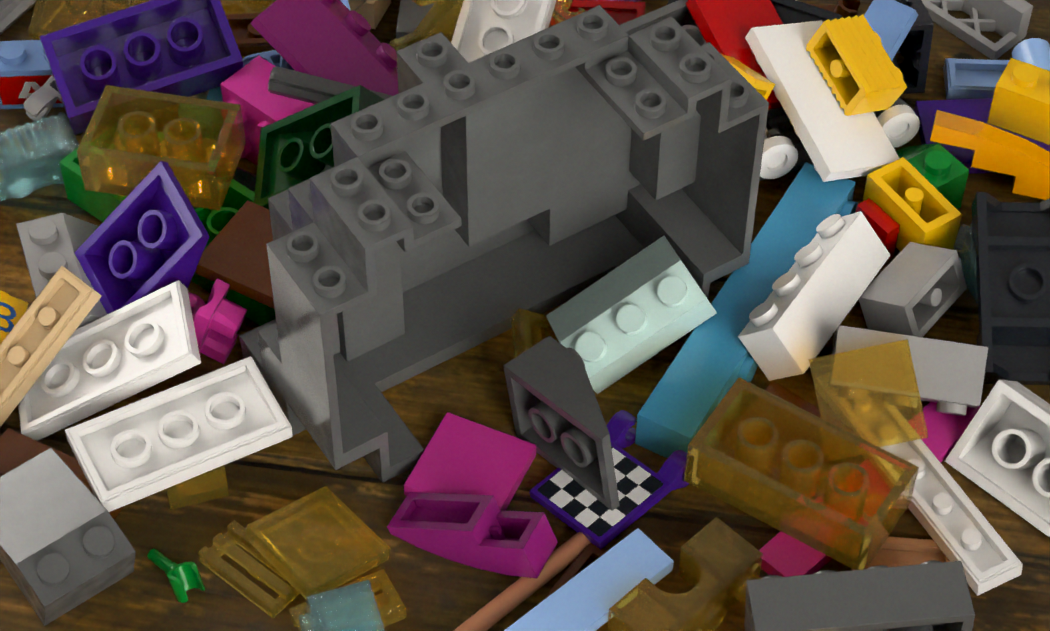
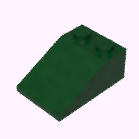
M359 85L261 128L254 203L269 209L268 198L333 168L331 123L385 99Z

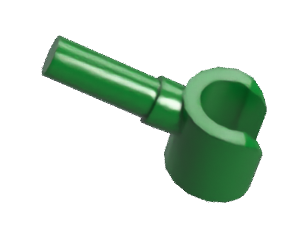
M151 549L148 552V559L167 575L178 602L185 603L189 601L186 591L189 589L199 588L201 591H205V585L194 562L189 561L177 564L157 549Z

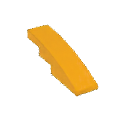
M940 110L936 111L930 141L974 150L971 167L1014 176L1012 193L1042 200L1050 198L1049 151L1027 139L987 123Z

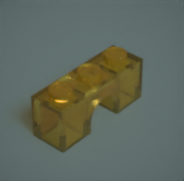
M718 517L714 518L681 547L679 576L689 583L693 589L682 594H671L660 590L645 578L609 609L608 631L715 630L724 619L727 610L738 600L741 602L746 601L747 580L761 579L760 569L763 553Z

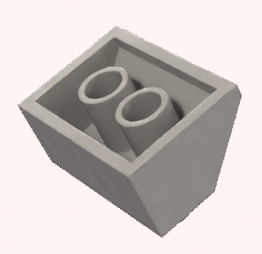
M65 213L16 224L36 298L61 266L93 288L74 252L99 226ZM98 300L78 328L107 315L100 300Z
M839 325L833 336L828 387L839 388L838 397L867 401L868 393L888 395L887 404L917 408V401L921 400L937 403V412L966 416L967 407L977 408L981 403L988 347Z

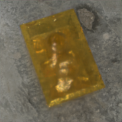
M106 85L77 149L85 190L128 196L160 161L168 162L192 206L221 210L246 144L241 105Z

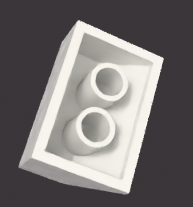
M999 379L945 462L1050 537V404L1017 381Z

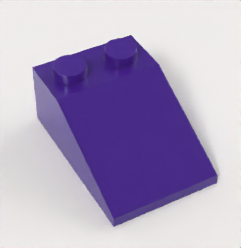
M160 161L74 253L93 289L102 295L99 300L106 313L109 314L178 280L188 289L210 236L168 162Z

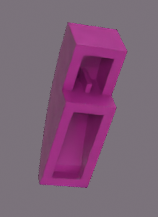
M409 492L387 526L391 535L445 559L481 570L528 578H538L558 543L544 512L502 511L494 495Z

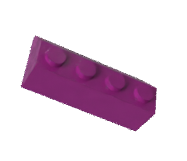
M276 0L250 23L295 71L353 86L362 85L368 90L392 96L399 94L396 50L387 43H380L369 31L371 27L368 21L358 12L350 11L340 0Z

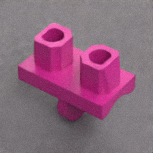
M216 279L207 304L196 294L188 292L199 354L202 353L224 364L238 338L237 332L248 310L225 299L230 285Z

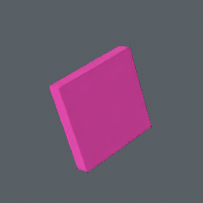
M447 412L405 482L404 495L407 496L409 492L494 495L500 510L506 511L536 456V445Z

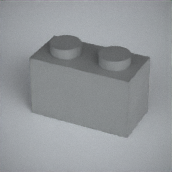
M909 242L873 280L859 298L868 330L923 337L967 289L957 250Z

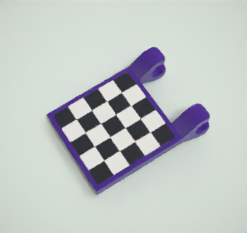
M625 410L617 412L606 425L610 434L620 506L611 511L560 468H557L530 490V497L576 532L583 533L600 550L672 490L686 487L695 477V472L688 467L693 464V457L683 450L674 451L658 473H655L624 451L622 448L629 447L635 442L636 430L631 426L637 422L636 418Z

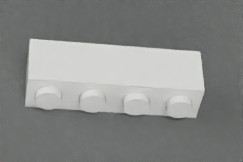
M861 211L842 217L840 214H834L823 220L817 226L816 231L818 233L813 240L796 253L794 257L796 262L789 271L773 283V291L766 301L758 305L750 313V321L738 338L769 381L805 373L890 257V253Z

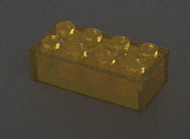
M739 377L688 444L684 481L854 570H864L868 568L911 503L919 467Z

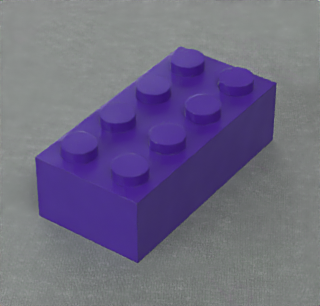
M150 0L40 36L47 62L74 135L106 125L123 111L133 116L220 87L222 82L243 67L242 56L220 0Z

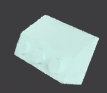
M662 236L546 315L559 343L566 348H573L581 356L591 386L599 394L717 314V312L666 237Z

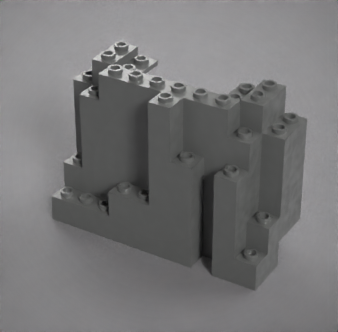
M599 5L469 63L442 32L398 50L396 54L399 94L331 123L334 167L268 198L273 241L266 245L276 319L240 335L243 359L250 356L253 358L292 426V434L295 435L307 429L335 470L364 457L380 481L384 483L415 467L424 449L381 392L567 302L662 236L666 237L707 299H709L711 282L749 264L769 102L710 42L700 46L672 16L628 35Z

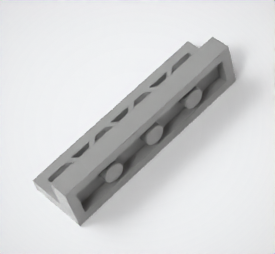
M922 0L933 22L992 60L999 58L1026 37L1033 5L1025 0ZM948 10L963 11L970 15V19H956L948 14ZM980 31L996 32L1003 38L993 43L982 36Z

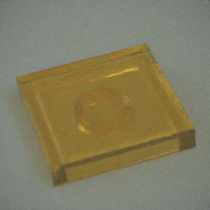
M908 339L808 359L829 457L928 438Z
M327 486L248 524L245 532V539L309 603L386 562L391 549Z

